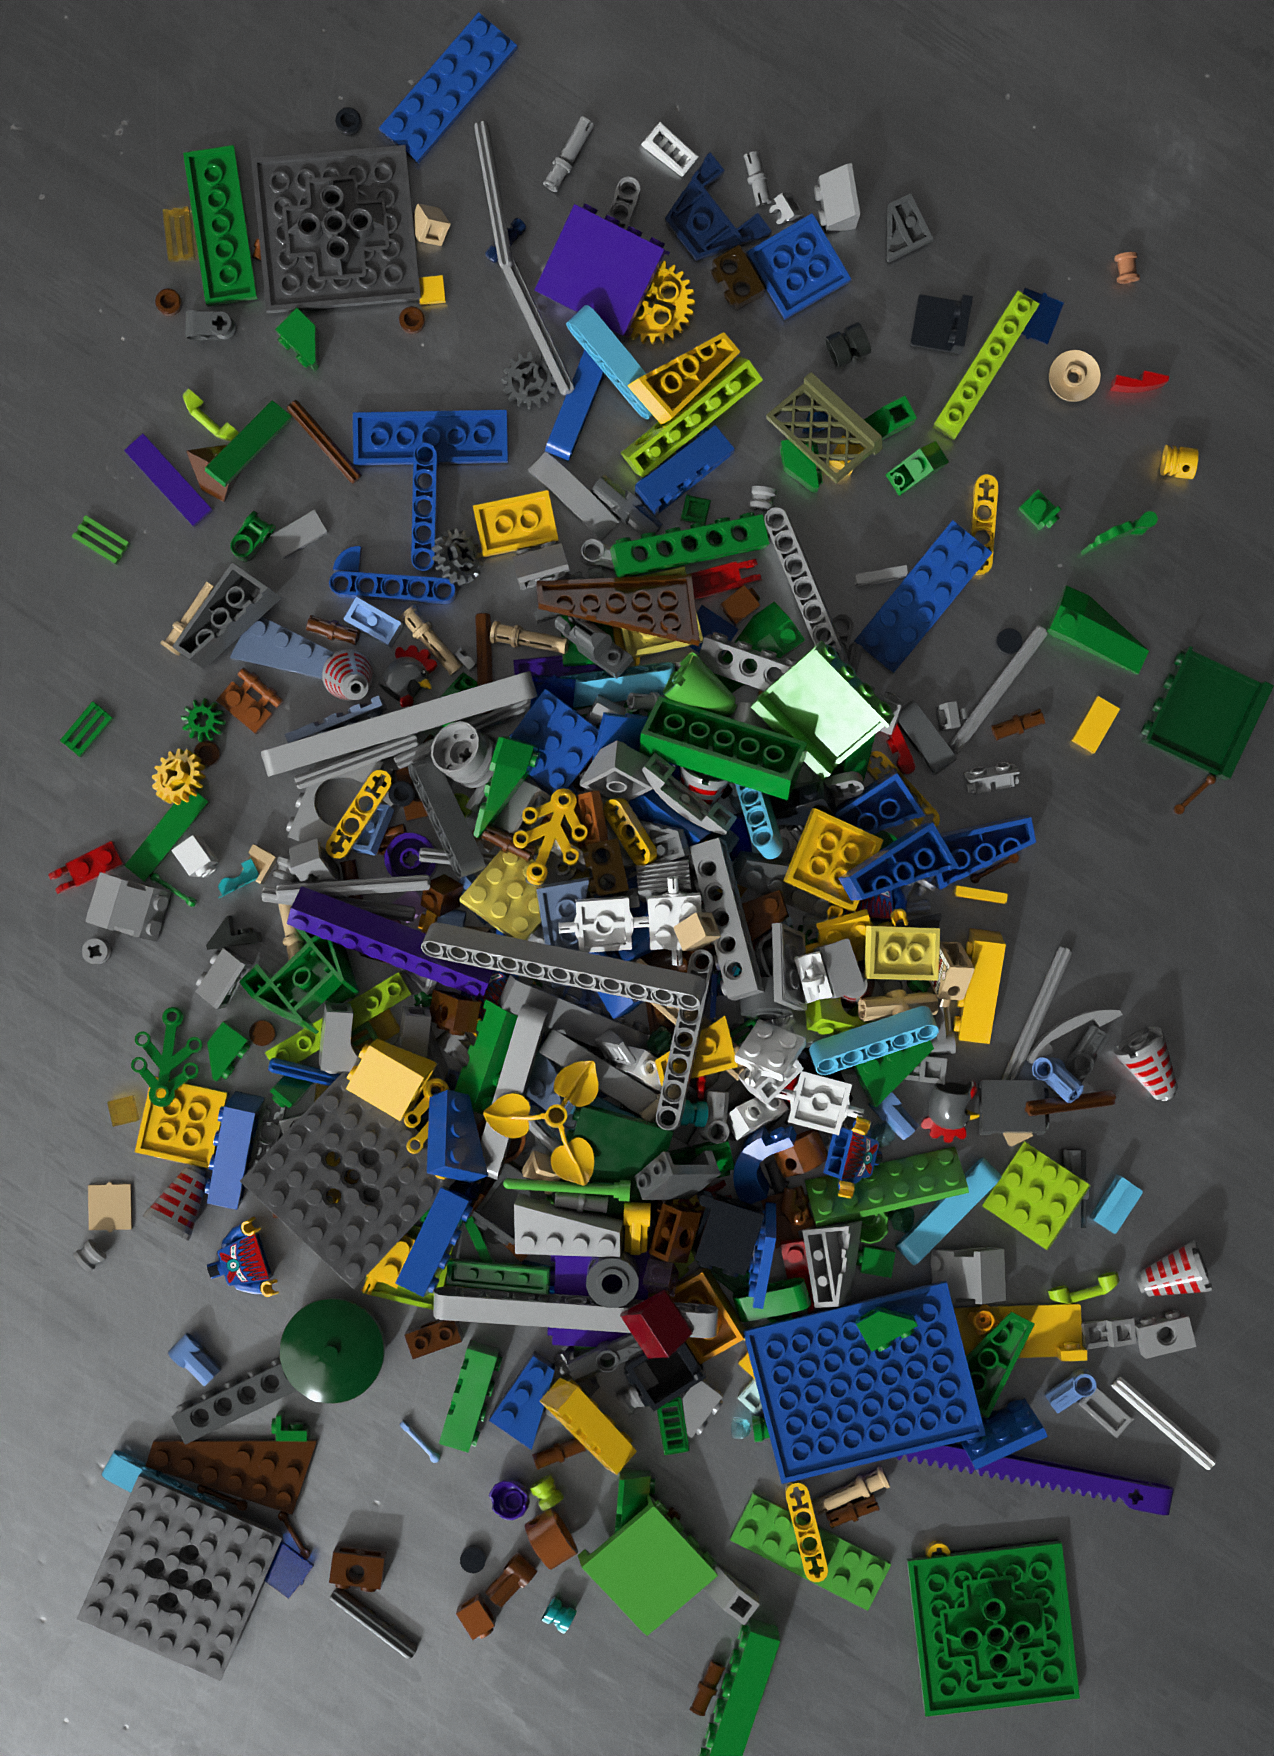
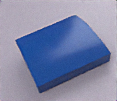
M603 712L592 761L600 749L617 740L639 752L641 731L649 716L630 713L619 715Z

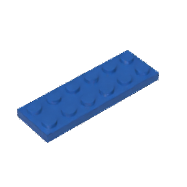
M478 12L382 123L379 131L396 146L405 145L406 154L419 164L518 49L517 44Z
M507 410L353 412V464L355 466L413 465L414 449L421 443H430L436 447L439 454V464L508 463ZM424 448L420 451L421 461L429 462L433 458V452L430 448Z
M952 520L854 642L861 645L867 653L894 673L993 552Z

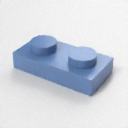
M373 803L368 804L366 811L373 807ZM384 804L379 806L353 846L352 850L354 852L376 856L394 813V809L391 806Z

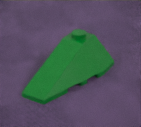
M1067 585L1065 586L1046 628L1048 634L1135 674H1139L1149 650L1091 596Z

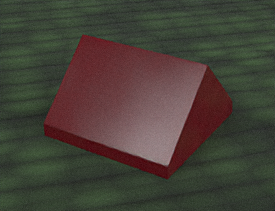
M665 1289L620 1314V1317L647 1358L669 1357L693 1334L692 1329Z

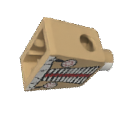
M940 941L938 981L929 980L937 995L938 1006L949 1007L951 1000L964 999L975 968L962 944L959 942Z

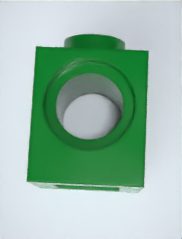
M862 1244V1250H858L856 1265L859 1266L860 1273L892 1278L896 1252L890 1248Z

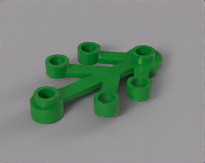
M176 1007L167 1008L162 1015V1020L166 1025L162 1055L151 1042V1036L147 1032L141 1031L135 1036V1043L146 1051L160 1069L159 1079L157 1080L148 1070V1063L142 1057L134 1058L131 1062V1068L134 1072L140 1074L149 1085V1099L158 1107L170 1105L175 1098V1090L189 1079H194L199 1075V1067L195 1063L189 1062L184 1065L181 1074L169 1081L170 1073L174 1068L192 1054L199 1053L203 1048V1043L198 1037H191L188 1039L186 1046L173 1055L176 1031L184 1022L183 1013ZM170 1013L177 1014L175 1021L168 1020ZM143 1035L147 1036V1042L140 1044L139 1038ZM193 1041H198L199 1047L195 1050L191 1049L190 1044ZM143 1061V1068L140 1070L135 1069L136 1062ZM190 1066L196 1068V1072L193 1075H188L186 1072ZM160 1089L166 1090V1095L163 1098L157 1097V1092Z

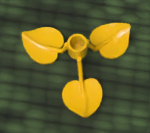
M579 1061L568 1065L558 1073L554 1081V1091L557 1095L565 1098L560 1105L550 1106L546 1113L529 1115V1102L522 1095L514 1093L503 1095L484 1110L483 1115L489 1126L507 1138H520L526 1135L529 1131L528 1120L545 1119L549 1126L553 1128L558 1127L564 1146L555 1148L551 1155L553 1171L563 1180L582 1186L589 1182L594 1169L593 1150L590 1144L583 1138H574L568 1143L563 1124L567 1119V1111L564 1107L568 1101L576 1107L589 1105L597 1096L599 1084L594 1061Z

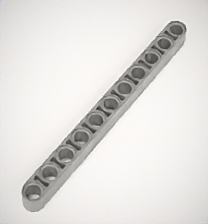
M529 671L261 751V756L267 775L270 777L538 696L531 672Z
M432 923L421 944L422 951L433 958L689 1011L697 1010L700 1007L707 986L703 978L693 974L444 923Z
M444 1286L438 1287L434 1291L433 1316L439 1320L631 1333L620 1317V1314L644 1300L632 1299L624 1306L606 1308L597 1304L590 1296L550 1293L542 1295ZM674 1302L693 1331L690 1337L713 1338L717 1335L718 1308L716 1306Z

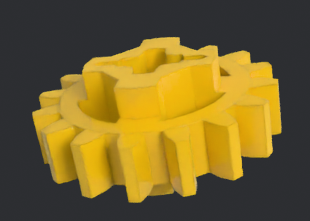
M177 749L176 754L169 751V758L161 757L162 765L154 767L158 773L152 775V779L157 781L152 785V788L157 790L156 795L162 798V800L169 804L173 802L176 805H180L181 799L186 803L189 802L190 795L197 796L196 788L203 787L199 782L201 779L206 778V775L201 773L205 766L200 763L201 758L187 749L185 752Z

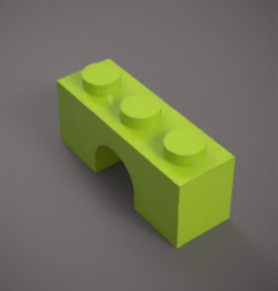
M841 997L823 998L807 1003V1010H805L807 1030L816 1031L822 1035H836L875 1022L860 1020L858 1004L846 1013L841 1004Z

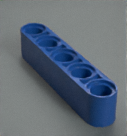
M586 350L583 352L572 379L575 389L572 393L566 395L545 448V452L568 461L572 457L605 375Z
M430 443L417 445L413 454L411 560L413 566L421 571L430 570L436 564V561L432 560L436 553L431 549L437 545L434 540L437 538L439 454L436 447ZM424 448H430L433 452V458L429 462H422L420 459V451ZM423 474H429L432 477V485L429 488L424 489L419 485V478ZM423 500L430 501L432 505L430 513L426 515L421 514L418 509L419 503ZM422 526H427L431 530V537L426 541L418 537V530ZM421 552H427L430 555L431 561L426 567L419 565L417 557Z
M338 571L332 574L329 580L331 590L342 598L358 597L370 600L445 605L452 603L457 596L456 587L446 578ZM341 578H345L348 580V587L342 591L337 590L336 582ZM366 580L374 582V588L370 592H363L361 589L362 583ZM391 582H398L400 584V589L395 594L387 592V586ZM416 584H424L426 586L424 594L421 596L414 595L412 592L413 587ZM443 585L450 586L452 590L451 594L445 598L438 595V590Z

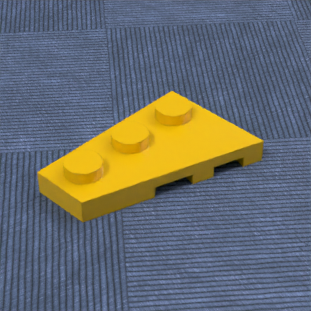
M723 1016L701 1031L691 1079L739 1067L738 1063L735 1062V1050L726 1016ZM691 1037L684 1043H681L680 1045L682 1047L690 1046L692 1044L693 1037ZM670 1051L655 1060L661 1086L663 1085ZM684 1059L676 1060L673 1065L674 1071L676 1073H683L687 1068L686 1061Z

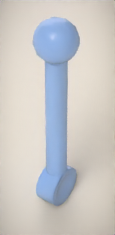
M403 1420L400 1423L401 1428L408 1432L430 1455V1460L433 1463L439 1462L440 1455L434 1453L410 1428L408 1423Z

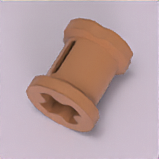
M1125 252L1114 256V261L1118 264L1119 277H1117V283L1126 284L1140 280L1135 260L1138 258L1137 252Z

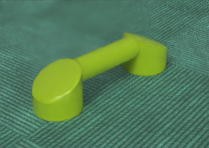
M189 388L183 393V399L189 413L216 437L231 442L239 434L228 422L221 428L199 408L204 402Z
M1113 1271L1101 1274L1097 1277L1099 1285L1071 1293L1069 1292L1068 1285L1053 1287L1048 1290L1049 1297L1056 1302L1072 1304L1105 1295L1119 1283L1118 1272Z

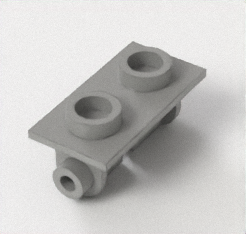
M1000 762L996 766L988 768L977 766L971 768L970 771L963 772L968 781L966 783L967 792L973 793V795L991 792V782H995L996 791L1014 788L1015 785L1019 784L1017 775L1019 770L1014 763Z
M568 1346L563 1352L553 1356L555 1360L554 1365L563 1378L570 1375L567 1361L581 1355L573 1346ZM595 1376L578 1383L587 1397H591L600 1387Z

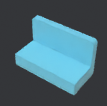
M1117 1174L1089 1217L1116 1234L1143 1191Z

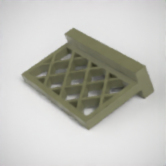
M812 372L804 377V383L766 415L767 420L836 484L872 453L876 455L883 449L882 436ZM804 393L811 399V406H796V400ZM781 412H792V422H780L776 417ZM810 412V422H795V413ZM814 412H825L828 415V422H813ZM795 428H810L809 438H797L794 435ZM813 428H828L827 438H812ZM831 428H843L846 431V438H831ZM812 444H827V454H815L812 451ZM830 444H845V454H830ZM849 444H860L865 448L860 454H848ZM830 461H845V466L837 473L829 467Z

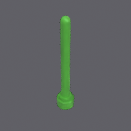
M507 1178L503 1182L504 1187L507 1189L614 1195L613 1198H619V1201L627 1202L630 1199V1180H620V1182H614V1185L587 1183L584 1186L573 1182Z

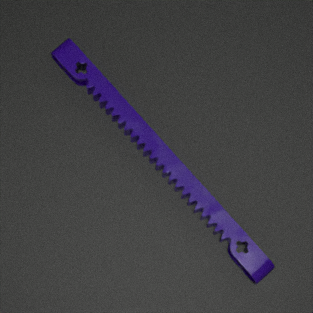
M958 1443L905 1455L908 1462H911L915 1456L918 1464H921L925 1459L928 1466H932L935 1461L938 1468H942L944 1463H946L949 1470H952L955 1465L959 1472H962L965 1467L969 1474H972L975 1470L962 1444ZM1009 1454L976 1470L979 1476H983L986 1471L989 1478H993L996 1474L1000 1480L1007 1476L1010 1482L1017 1478L1020 1484H1024L1027 1480L1030 1486H1034L1037 1481L1041 1488H1044L1047 1484L1051 1490H1054L1057 1486L1061 1492H1065L1067 1488L1071 1494H1075L1078 1491L1081 1496H1085L1088 1492L1094 1499L1098 1494L1104 1501L1107 1496L1112 1502H1116L1118 1497H1120L1133 1510L1159 1515H1169L1174 1488L1161 1483ZM903 1455L898 1456L897 1459L901 1460ZM1135 1489H1136L1137 1492H1138V1494H1133V1496H1132V1498H1131V1497L1129 1496V1493H1134V1491H1135Z

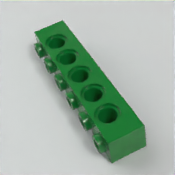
M754 512L739 515L740 519L731 521L730 517H724L715 520V524L711 525L699 522L690 525V529L682 531L680 527H674L665 530L666 534L656 536L655 532L640 535L641 539L632 541L630 537L617 539L615 541L616 544H613L610 548L616 578L630 577L765 549L770 543L763 514L755 516ZM733 529H740L744 534V539H736L733 535ZM708 534L717 535L719 544L714 545L710 543ZM686 538L691 539L695 544L694 550L685 548L683 540ZM666 544L670 548V554L664 555L660 553L658 545ZM633 550H643L645 559L638 560L635 558Z

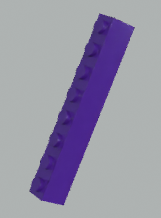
M301 886L288 916L287 924L298 930L309 932L322 939L335 942L348 949L366 954L371 958L382 960L395 967L408 970L421 977H426L481 999L484 997L494 971L430 957L421 949L425 933Z

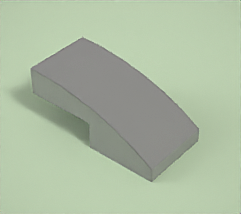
M1132 1317L1081 1323L1082 1346L1086 1350L1106 1346L1120 1347L1137 1344L1135 1320Z

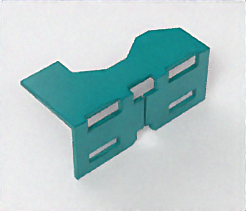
M252 859L241 863L244 869L240 876L236 878L226 877L221 880L218 888L222 895L218 898L258 878L259 872Z

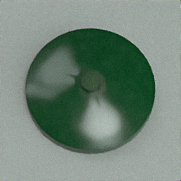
M322 1298L302 1307L286 1325L280 1342L281 1365L291 1385L302 1395L321 1403H342L360 1396L376 1380L385 1357L384 1337L376 1319L363 1306L345 1298Z

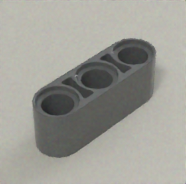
M914 700L903 706L897 724L929 769L937 775L956 761L957 758Z

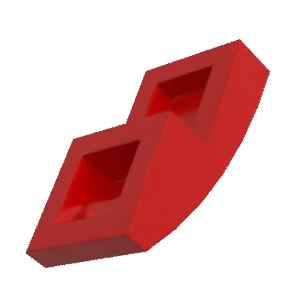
M1145 370L1141 373L1139 379L1116 375L1111 382L1110 390L1126 393L1151 391L1163 387L1169 381V376Z

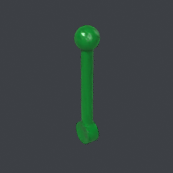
M151 874V882L159 883L185 900L187 905L195 907L197 903L195 898L186 896L160 879L159 874Z

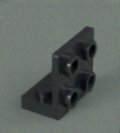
M920 294L913 324L911 346L961 354L965 346L973 296L963 294L960 301Z

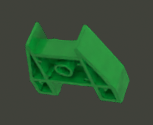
M296 929L307 943L274 976L259 964H256L239 983L251 998L268 1010L317 1034L319 1031L308 1017L342 984L356 995L359 993V989L344 946L327 939H322L309 932Z

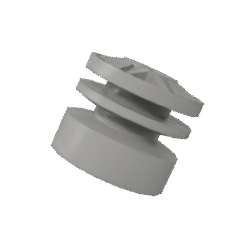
M462 721L454 722L442 728L435 736L431 746V758L434 765L440 771L451 777L461 786L467 788L481 787L493 777L494 772L490 771L489 768L496 744L471 724Z

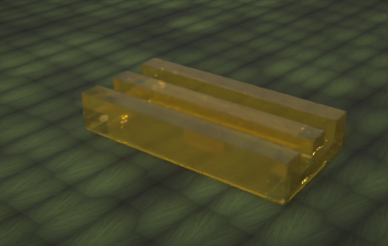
M183 207V209L173 208V210L163 209L168 261L195 260L189 207ZM184 215L188 254L185 255L180 225V216ZM173 216L178 252L176 256H174L170 217Z

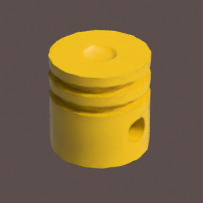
M1165 445L1160 465L1161 476L1167 474L1168 477L1173 475L1176 478L1193 479L1198 465V449L1181 446L1177 448L1174 445L1172 447Z

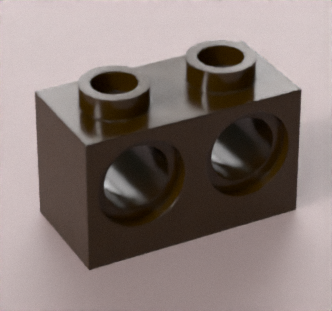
M740 245L713 259V269L710 272L717 284L721 282L725 289L723 295L730 306L734 304L738 311L764 296L765 288ZM731 263L736 266L737 270L733 273H727L724 271L723 266ZM740 285H744L750 292L746 295H740L735 289Z
M618 838L588 844L587 851L583 852L586 868L591 867L593 877L588 878L591 893H597V898L629 892ZM600 849L607 850L610 854V859L605 863H600L595 859V853ZM605 875H611L614 877L616 884L611 889H605L600 884L601 878Z

